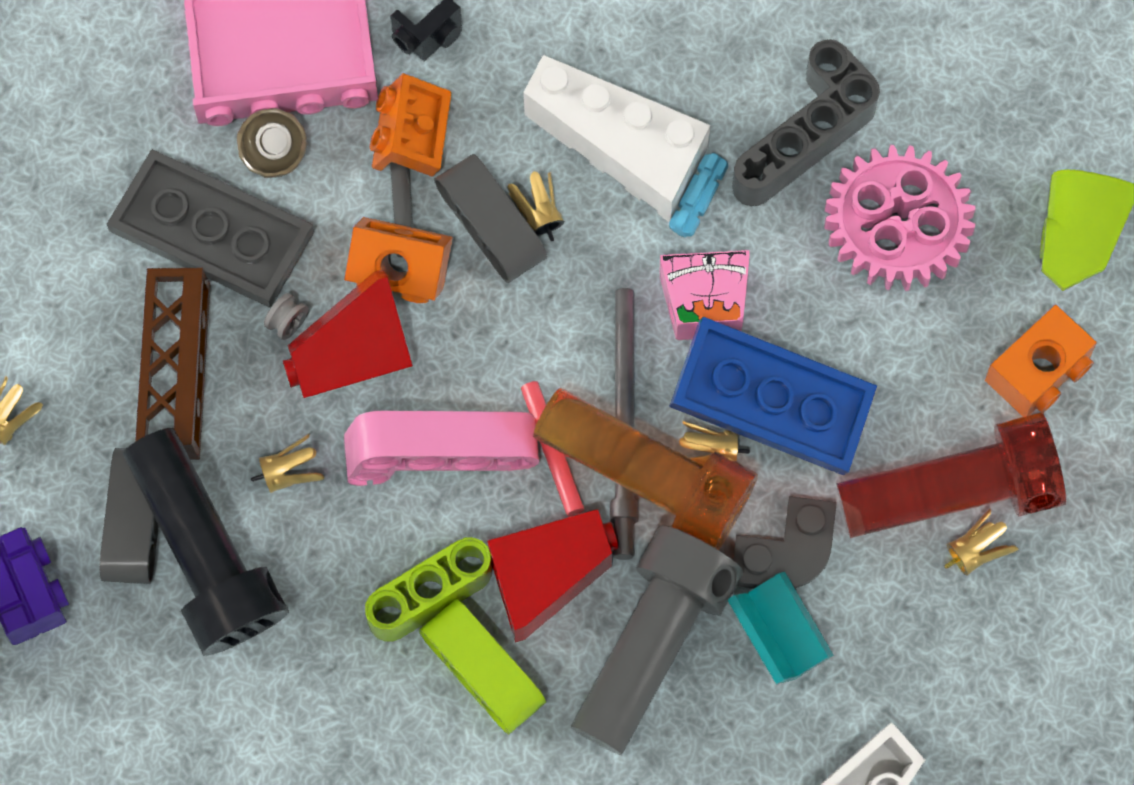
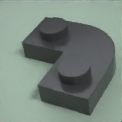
M789 496L784 541L736 535L733 561L744 571L737 587L754 589L776 574L785 572L796 590L798 587L804 586L818 577L823 569L826 568L831 554L837 502Z

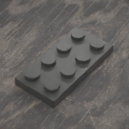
M151 149L106 224L109 232L185 268H203L208 279L271 308L314 233L313 224L154 149Z

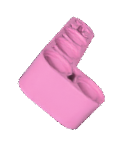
M372 411L357 416L344 434L347 482L355 486L367 485L369 480H373V485L384 483L391 478L395 471H513L529 469L539 464L535 416L527 412Z

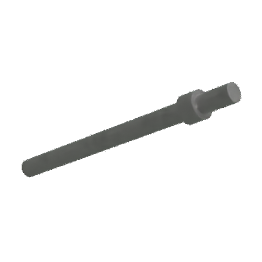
M620 288L615 291V499L610 501V522L615 524L618 549L614 550V557L619 560H629L634 557V524L638 522V501L634 499V291L629 288Z

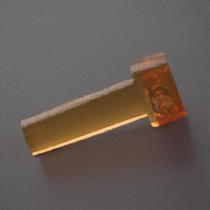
M563 388L557 389L548 401L533 433V438L676 516L672 528L692 535L718 551L741 515L758 479V473L718 451L712 453L703 466Z

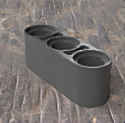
M475 154L470 155L434 178L435 185L444 201L506 283H510L547 259L546 250L536 233Z
M115 448L111 460L101 543L100 579L103 582L151 584L159 525L123 455L126 448Z

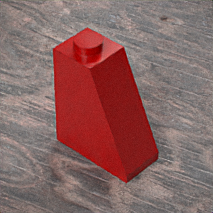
M384 270L373 272L288 344L291 358L283 360L290 388L300 386L303 398L412 367V361L389 280Z
M598 509L487 541V546L491 553L492 568L515 643L529 637L612 567V551L618 549V543L612 523H602Z

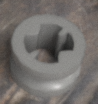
M286 293L271 307L265 317L264 326L269 330L276 328L278 330V337L282 340H287L303 324L308 315L309 308L304 303L295 304V297L290 293Z

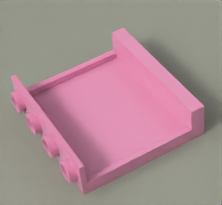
M184 0L195 96L193 106L199 124L207 123L211 126H224L230 124L233 119L247 118L259 110L278 108L286 112L297 111L301 114H315L322 111L324 107L343 105L346 108L353 109L363 107L369 101H377L378 93L365 0Z

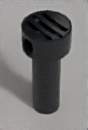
M169 427L158 430L126 448L123 455L195 598L185 604L181 609V613L192 631L203 656L214 655L235 647L284 619L289 613V609L279 594L268 568L258 567L246 570L175 429Z

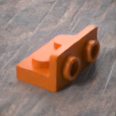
M402 73L389 87H383L376 102V111L380 112L379 122L370 141V150L374 152L372 168L382 171L388 164L393 162L431 177L434 176L441 169L451 91Z

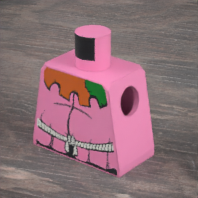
M749 250L660 255V281L677 340L693 339L698 322L702 317L742 332L750 258Z

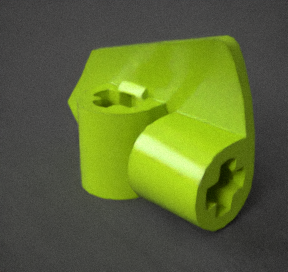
M1072 169L1059 170L1051 175L1048 215L1044 220L1040 243L1041 272L1062 291L1105 270L1134 205V183L1107 175Z

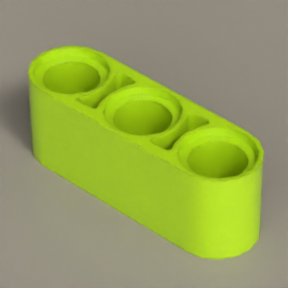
M465 537L457 540L375 590L365 603V615L371 633L377 639L384 642L399 640L426 624L455 599L462 602L483 589L492 577V560L488 546L483 541L474 537ZM467 557H476L483 562L482 567L473 573H465L457 566L461 560ZM426 582H435L442 587L441 592L433 598H423L416 593L418 588ZM385 607H395L401 612L399 618L390 624H383L377 621L375 617Z
M458 599L452 601L418 630L431 650L508 735L547 703L536 685Z

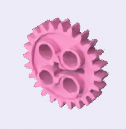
M890 145L887 157L882 158L880 153L873 148L870 153V163L856 156L853 163L854 172L846 168L841 169L839 177L841 183L832 182L830 195L833 198L826 200L825 212L831 215L826 217L824 229L834 231L829 237L828 244L830 247L842 246L837 259L839 263L851 258L854 260L851 269L853 276L865 269L869 271L867 284L871 285L878 276L884 277L886 290H890L894 280L901 279L905 291H909L912 278H917L924 287H928L930 272H933L940 279H944L947 273L946 264L957 268L961 259L958 252L967 253L971 242L967 237L972 236L975 229V223L969 221L974 216L975 206L964 204L969 200L970 188L956 189L962 175L960 173H955L948 177L945 175L948 165L947 160L934 166L930 164L932 152L929 150L921 159L915 158L913 146L908 147L905 156H898L895 146ZM907 185L917 186L923 193L917 196L909 195L904 192L902 187ZM866 199L874 200L879 204L880 208L868 210L863 208L859 202ZM933 203L938 206V207H933V206L926 207L927 205L933 204ZM922 225H932L940 231V234L936 236L925 235L919 227ZM863 227V228H867V229H869V228H873V229L870 230V231L865 232V231H863L861 228ZM881 239H888L894 242L898 248L890 251L883 250L878 247L876 242Z

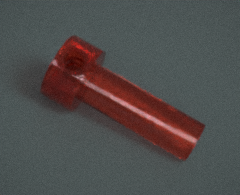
M1037 413L994 424L995 444L837 482V493L849 538L1008 499L1011 500L1015 513L1019 517L1066 505V490L1054 439L1044 414Z

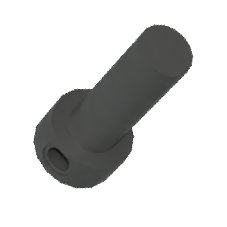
M665 525L658 527L636 567L637 572L648 580L650 584L571 725L574 731L586 739L621 756L700 612L703 611L715 616H721L728 603L727 599L731 598L744 574L743 569L736 562L714 547L692 535Z

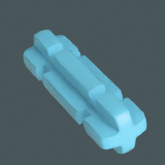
M711 153L703 156L697 168L700 174H694L679 203L681 210H675L669 222V228L681 237L694 235L700 223L698 216H704L719 187L718 182H716L717 179L722 180L728 169V162L718 154Z

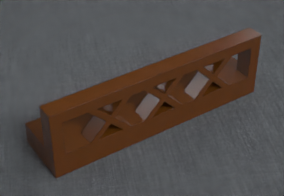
M147 268L135 442L148 435L149 421L161 410L165 409L174 418V429L190 460H200L210 283L203 268ZM158 282H183L182 296L167 308L157 298ZM156 308L162 312L157 318ZM180 310L181 321L175 316ZM170 320L180 330V339L164 352L154 342L155 333ZM155 352L159 358L153 362V353ZM177 354L178 365L172 360ZM167 364L177 374V383L161 396L151 386L152 377ZM152 396L156 400V402L150 407V399ZM176 398L174 410L169 403Z

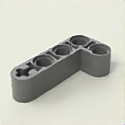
M832 39L821 40L810 50L806 81L818 97L736 160L732 190L736 199L742 204L759 206L767 202L874 118L880 94L879 83L839 41ZM828 63L835 66L837 70L826 72L818 66ZM859 95L864 97L867 102L857 104L851 102L847 97ZM818 121H824L831 124L833 128L823 131L817 129L813 124ZM782 148H792L799 153V155L795 157H785L778 152V150ZM762 175V181H759L757 178Z

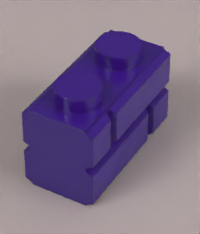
M20 527L0 536V622L12 645H18L38 636L40 633H45L65 624L67 621L61 608L69 605L59 579L51 582L48 579L44 566L52 562L41 537L32 540L25 527Z

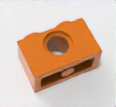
M363 217L353 227L344 280L357 283V287L373 272L383 269L388 277L391 291L402 293L401 297L404 300L414 303H427L429 300L435 301L444 288L453 237ZM393 253L401 255L408 264V271L398 272L394 270L389 264L388 255Z
M1055 304L990 365L985 381L1025 419L1036 409L1044 413L1060 397L1061 392L1058 388L1070 378L1075 383L1092 367L1094 362L1090 357L1097 342ZM1046 359L1053 364L1055 370L1051 372L1041 371L1034 365L1033 360Z

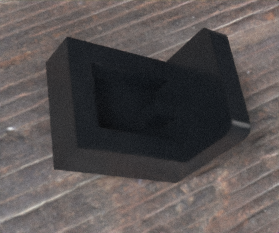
M442 0L416 25L399 10L390 15L392 25L391 36L395 44L408 55L414 52L424 62L441 46L447 48L452 45L462 30L461 7L453 0Z

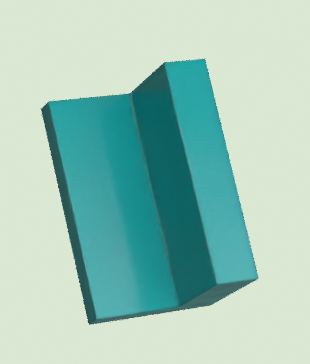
M785 572L776 574L748 593L736 594L727 599L776 685L793 681L834 656Z

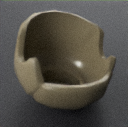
M281 109L259 110L244 121L237 133L239 158L249 171L264 178H279L287 175L297 168L306 153L307 142L304 127L293 114Z

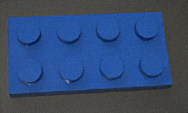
M702 317L698 322L669 407L844 476L850 470L877 385Z

